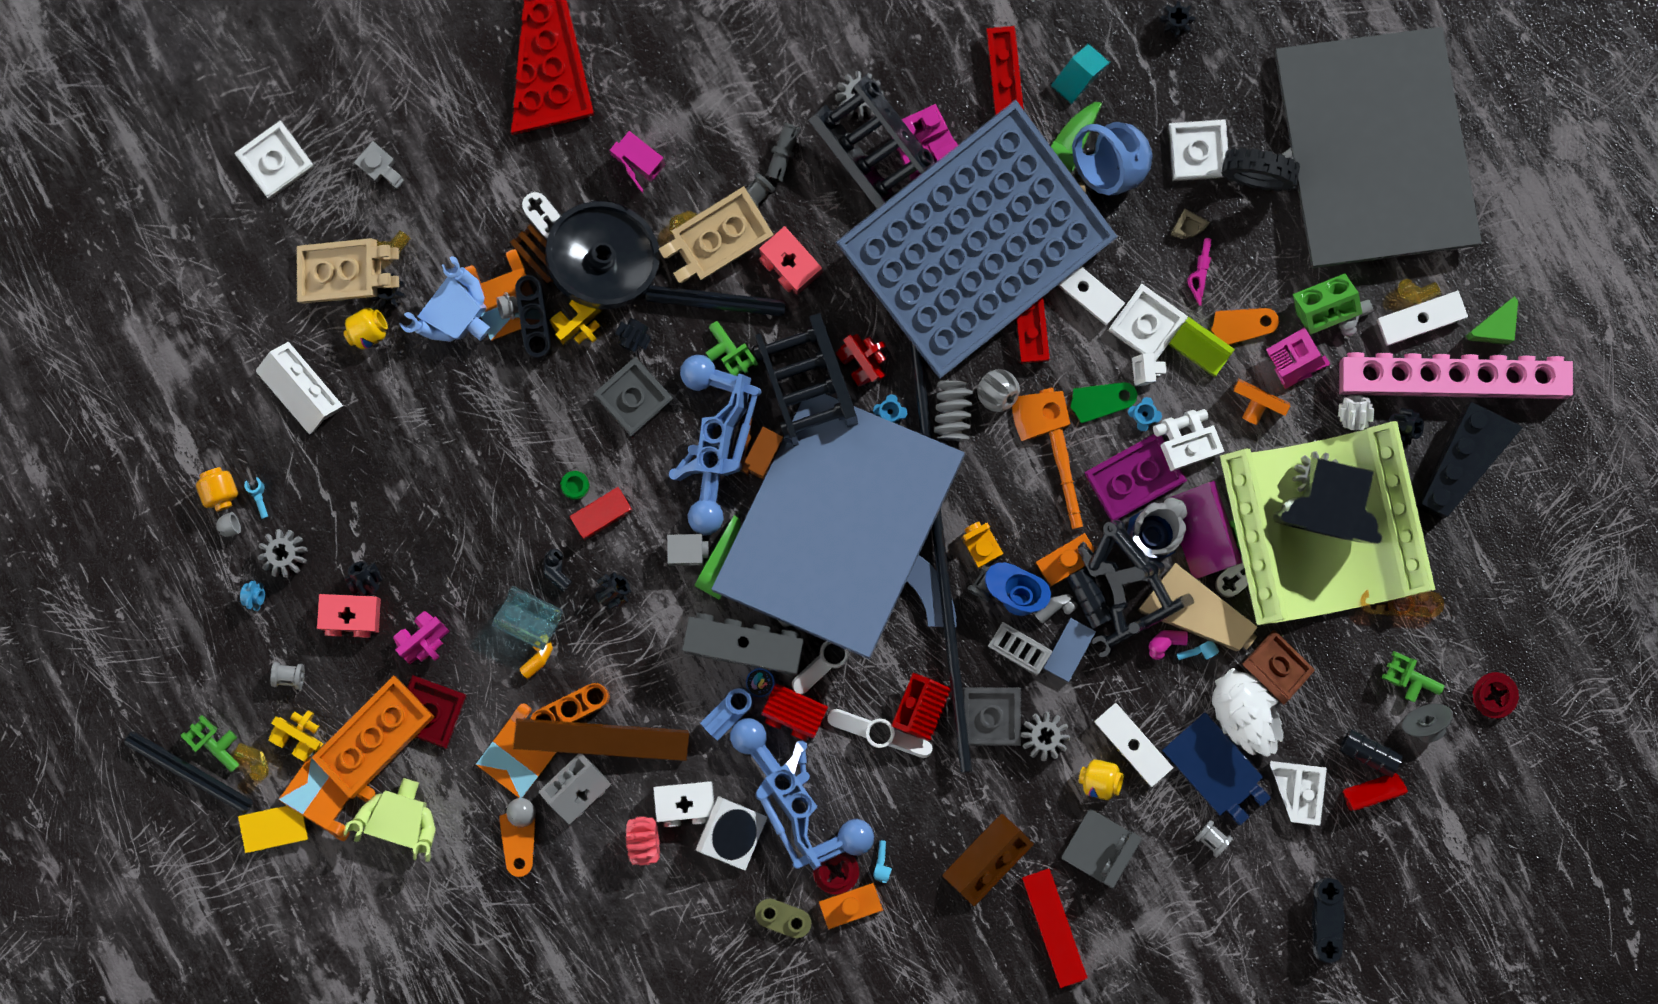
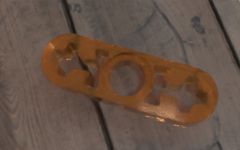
M1366 590L1361 597L1362 607L1360 608L1370 615L1433 618L1443 611L1444 600L1440 594L1432 591L1416 594L1419 596L1417 602L1428 601L1429 597H1432V601L1438 604L1437 608L1432 609V613L1428 612L1427 607L1420 606L1417 607L1418 613L1413 612L1416 604L1414 595L1407 597L1409 607L1406 611H1398L1394 607V600L1388 601L1389 611L1384 610L1385 604H1378L1373 610L1370 604L1365 602L1366 598H1369V591Z

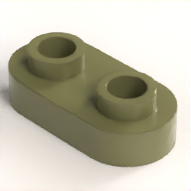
M765 899L756 907V919L763 927L792 938H801L810 931L811 918L802 909L775 899ZM766 908H773L775 910L774 918L767 919L764 916ZM794 918L802 920V927L800 929H794L791 926V921Z

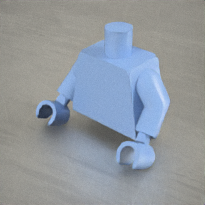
M449 257L455 266L448 269L442 264L443 272L448 277L417 316L421 320L417 321L412 313L407 312L404 315L412 319V323L408 326L399 323V325L405 332L415 331L417 334L432 340L451 342L455 339H463L470 332L481 341L491 328L479 319L487 309L483 303L485 297L480 282L464 267L460 268L456 257Z

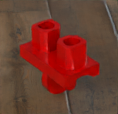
M858 334L849 335L843 340L845 344L836 352V355L844 365H847L855 358L861 365L859 369L851 374L858 386L879 381L886 376L879 364L886 360L881 353L886 347L884 341L875 344L871 337L862 341Z

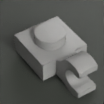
M372 142L354 162L375 182H378L383 176L396 189L404 182L402 176L391 168L395 160L375 142Z

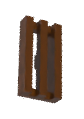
M530 224L525 231L518 234L519 236L516 239L510 241V244L549 285L553 282L551 277H548L519 245L524 241L546 265L545 255L528 236L532 233L544 248H546L547 241Z

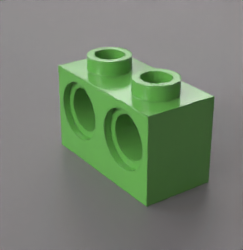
M1346 274L1293 294L1297 316L1310 335L1363 314L1359 293Z

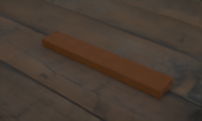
M516 718L513 748L686 761L689 731Z

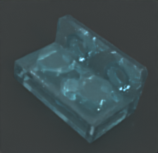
M512 586L506 601L495 616L492 626L544 650L558 627L563 611Z

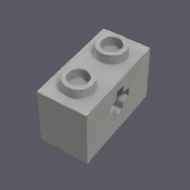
M578 754L539 793L570 825L583 814L589 805L604 794L611 783L583 754Z

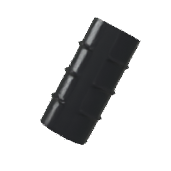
M1087 567L1066 577L1092 629L1113 619L1109 604H1107L1102 591L1095 581L1096 579L1089 573Z
M1352 729L1348 730L1339 747V751L1391 778L1397 771L1403 757L1391 750V748H1387Z

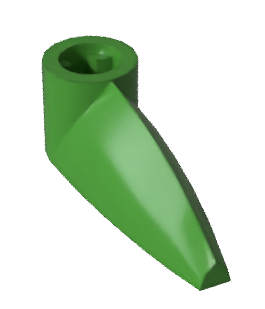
M1094 102L1076 114L1065 125L1051 145V148L1070 173H1072L1075 167L1072 151L1074 138L1081 128L1094 124L1102 105L1100 102ZM1087 132L1083 138L1082 149L1090 132Z
M735 515L694 585L718 600L722 595L712 592V587L741 529L740 519Z

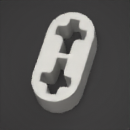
M533 192L524 198L522 203L523 210L543 237L547 239L549 233L546 231L549 228L544 220L549 218L554 224L560 215L545 196L541 193ZM532 200L535 202L542 201L540 204L544 212L542 216L536 210L529 211Z
M1242 557L1241 564L1227 568L1216 579L1215 588L1221 596L1226 598L1233 597L1248 586L1246 574L1242 575L1240 572L1244 568ZM1237 575L1239 580L1233 584L1235 590L1233 592L1230 589L1223 590L1224 581L1222 579L1225 577L1229 580Z

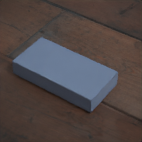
M1070 618L1043 669L1069 682L1096 631Z

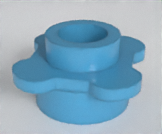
M888 395L885 401L874 406L873 413L895 423L899 419L906 418L907 409L901 407L895 395ZM889 409H892V410H893V413H892V414H888L887 411H888Z
M1149 397L1143 398L1141 403L1137 406H1131L1128 410L1129 417L1134 418L1140 431H1146L1149 425L1162 419V413L1157 411L1153 400ZM1147 412L1148 415L1144 417L1142 413Z
M250 581V583L243 585L240 601L247 609L253 608L254 611H258L265 599L264 586L262 583L256 584V581Z

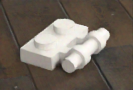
M1205 409L1185 412L1184 416L1176 419L1172 417L1164 419L1161 424L1153 427L1154 434L1157 437L1166 434L1170 440L1160 445L1170 471L1212 458L1224 452L1214 425L1203 428L1201 422L1208 420V413ZM1185 427L1191 429L1192 433L1181 436L1179 429Z

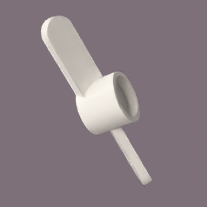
M824 642L820 649V655L793 679V690L799 694L807 692L831 668L842 667L848 660L849 650L844 649L845 657L840 663L831 664L824 658V650L832 643Z
M833 709L828 715L830 725L866 738L873 747L884 748L890 746L921 758L929 757L932 752V745L928 741L895 730L891 726L892 724L885 719L870 721L840 709ZM884 723L889 727L891 736L886 743L877 744L871 740L869 731L874 724Z

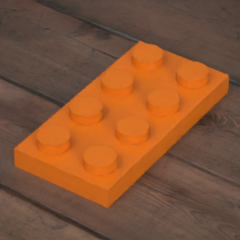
M393 675L311 758L349 798L354 799L435 717Z

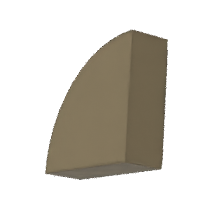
M1184 209L1171 235L1177 238L1194 237L1205 230L1209 221Z

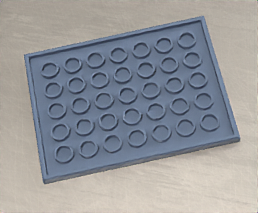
M1014 100L835 243L938 378H941L1118 236L1019 103Z
M823 394L802 401L793 421L834 408V404H837L838 400ZM854 406L858 420L857 425L847 428L845 419L839 421L837 418L796 432L799 445L793 446L791 438L783 439L716 578L712 592L870 660L965 457V452Z

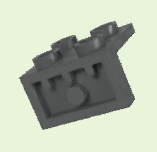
M1089 809L1065 849L1062 859L1108 887L1114 888L1142 837L1129 832L1096 811Z

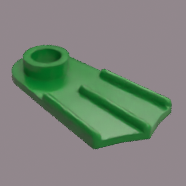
M1126 382L1074 388L1070 408L1077 415L1079 421L1085 423L1133 406L1137 400V391L1133 385ZM1121 391H1127L1130 394V398L1127 401L1120 400L1119 393Z

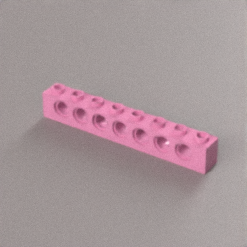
M1351 352L1347 353V357H1343L1339 361V395L1568 399L1573 396V361H1564L1562 356L1547 357V361H1536L1535 356H1519L1518 360H1507L1505 355H1492L1490 360H1480L1478 355H1461V359H1450L1449 354H1434L1433 359L1421 358V354L1416 353L1404 354V358H1393L1392 353H1377L1376 357H1364V353ZM1364 367H1371L1376 371L1377 376L1375 380L1371 381L1365 378L1363 374ZM1398 367L1404 371V381H1397L1393 378V368ZM1422 368H1428L1432 371L1433 380L1431 382L1422 379L1420 374ZM1454 368L1460 371L1462 375L1461 382L1451 380L1449 376L1450 369ZM1479 369L1489 372L1490 381L1488 383L1482 382L1478 378ZM1507 370L1517 372L1519 376L1517 383H1511L1507 379ZM1536 370H1541L1547 375L1546 384H1541L1536 380Z

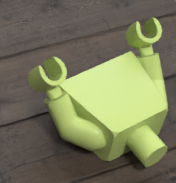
M403 778L398 794L390 791L376 794L361 807L353 821L346 824L344 836L349 831H356L357 834L354 841L358 842L364 829L363 833L413 848L414 860L417 859L416 856L419 853H426V862L430 861V848L436 829L432 813L426 808V803L414 799L419 782Z

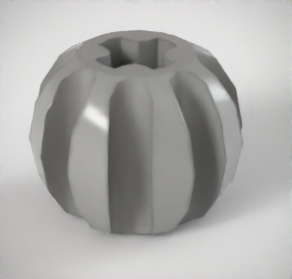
M995 369L988 372L981 379L977 388V394L985 408L995 412H1002L1008 410L1017 401L1020 394V386L1012 373L1002 369Z

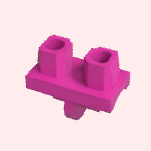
M423 611L414 621L420 628L415 634L411 635L406 629H403L393 636L398 647L395 650L409 665L417 658L422 662L429 655L435 661L439 659L440 656L435 650L443 645L440 639L450 632L436 616L433 618L426 611Z

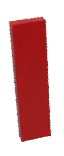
M1050 868L1022 877L1059 987L1062 988L1088 979Z

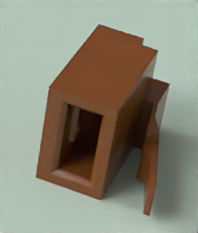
M762 427L746 457L751 441L749 429L745 444L746 449L740 461L742 464L740 472L746 475L750 473L764 480L781 446L783 436Z

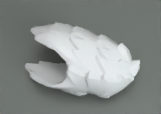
M1232 668L1221 678L1215 680L1216 688L1212 695V705L1215 708L1216 719L1220 721L1223 733H1228L1237 745H1241L1243 749L1252 755H1255L1256 752L1266 757L1270 756V753L1276 754L1278 740L1280 742L1283 740L1282 723L1275 707L1278 700L1268 693V689L1255 676L1238 672L1235 668Z

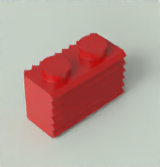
M912 673L891 726L926 741L932 740L931 736L934 734L936 724H938L937 720L940 719L942 709L945 708L944 705L947 702L948 693L951 692V689L927 677Z
M775 683L761 715L766 717L764 723L779 730L784 725L793 729L792 736L807 742L808 737L815 738L828 706Z

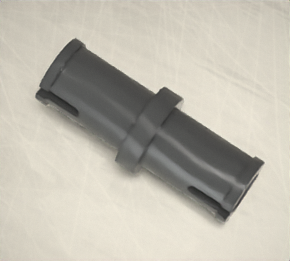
M783 123L777 145L772 148L771 152L774 154L765 177L783 182L789 159H793L794 153L792 151L801 128L794 127L795 125Z

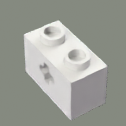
M712 781L654 787L657 822H663L664 827L681 826V820L692 819L693 824L708 822L715 805ZM687 796L688 801H693V807L688 808V813H683V809L677 808V803L682 802V797Z

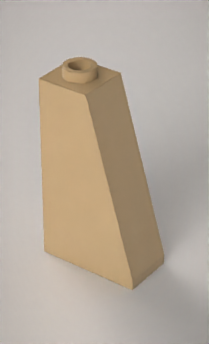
M1176 563L1172 565L1161 579L1172 601L1188 593L1194 599V604L1161 620L1162 622L1234 651H1239L1242 647L1247 650L1257 636L1254 634V631L1258 628L1256 625ZM1154 591L1151 592L1138 609L1144 615H1148L1162 607Z

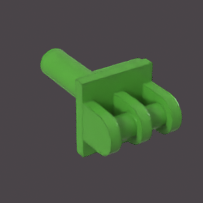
M718 321L709 326L710 331L719 342V344L705 352L711 361L726 353L727 355L721 360L726 370L735 376L742 372L747 373V369L752 365L755 367L758 365L746 344L744 343L736 348Z
M1394 651L1392 652L1393 660L1387 664L1386 667L1389 669L1387 674L1382 675V679L1401 687H1406L1408 681H1410L1411 684L1405 699L1415 703L1422 687L1437 695L1443 692V684L1413 670L1417 660L1410 659Z
M201 715L199 717L200 721L196 725L192 723L190 725L191 729L187 733L183 732L181 737L195 752L204 745L230 772L234 771L239 766V763L226 749L237 739V736L229 730L216 742L211 736L217 731V727ZM205 727L209 729L206 734L202 732ZM198 735L201 739L195 743L193 739Z

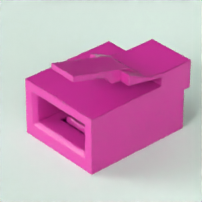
M630 131L619 143L616 142L610 149L611 155L626 167L628 175L642 194L644 191L637 182L635 173L627 164L650 182L654 180L665 166L664 158Z
M1305 327L1266 349L1276 366L1274 370L1285 389L1303 379L1313 377L1311 373L1331 365L1325 355L1321 356Z

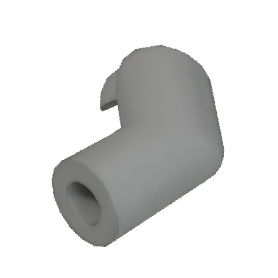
M1369 299L1360 302L1363 314L1338 323L1342 335L1347 337L1353 336L1357 331L1355 326L1359 317L1373 313V307Z
M1069 594L1050 598L1046 608L1039 612H1034V615L1040 622L1044 623L1059 609L1062 608L1065 614H1070L1078 605L1072 599L1073 596Z

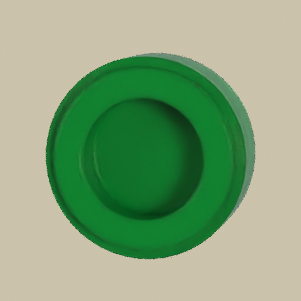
M580 471L566 473L560 484L563 494L571 500L584 498L590 489L588 478Z

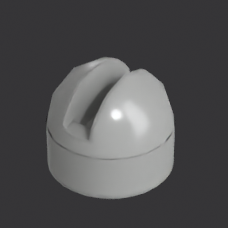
M233 512L224 514L216 523V528L222 536H234L241 532L239 520Z

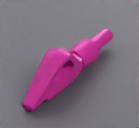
M1204 238L1202 255L1198 256L1197 271L1188 277V285L1199 306H1202L1206 276L1211 257H1208L1211 239ZM1198 278L1199 280V288L1197 289V291L1194 289L1192 283L1193 279Z

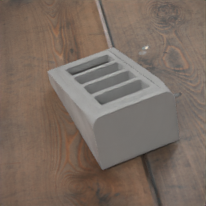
M1002 622L988 645L989 648L1036 677L1053 652ZM1006 632H1008L1011 636L1004 648L998 646ZM1018 638L1021 642L1014 654L1008 652L1015 639ZM1028 644L1031 648L1022 660L1019 658V655L1025 645ZM1037 650L1041 654L1032 666L1029 664V661Z

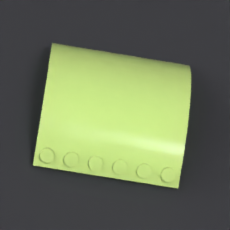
M1396 421L1342 436L1258 452H1251V449H1243L1220 456L1257 625L1319 616L1435 590L1402 440ZM1317 451L1321 459L1324 453H1328V461L1336 459L1341 464L1374 471L1366 511L1373 514L1377 519L1378 533L1382 535L1380 543L1367 544L1339 539L1285 526L1273 520L1274 513L1280 511L1282 505L1288 499L1303 496L1304 491H1297V488L1303 485L1302 481H1293L1294 476L1301 475V473L1294 470L1295 465H1303L1301 457L1306 455L1311 460V453Z

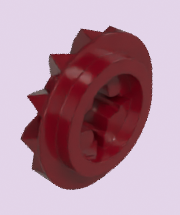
M1492 672L1482 676L1476 681L1472 691L1473 704L1481 714L1490 718H1502L1509 715L1516 708L1519 700V691L1515 682L1509 676L1499 672ZM1491 686L1494 687L1495 691L1506 690V693L1499 697V705L1496 704L1495 700L1485 701L1484 699L1491 694Z
M846 852L820 863L821 866L813 870L816 884L823 891L830 894H843L849 891L856 884L859 877L857 860L853 855ZM844 860L841 871L847 879L836 876L828 882L831 871L825 863L836 866Z

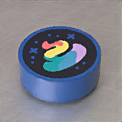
M762 668L752 670L746 678L747 690L755 697L768 696L775 685L772 674Z

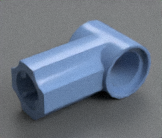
M733 689L700 724L718 741L745 713L750 711L754 702L752 694L746 689ZM737 693H742L747 698V705L742 710L736 709L732 704V699Z

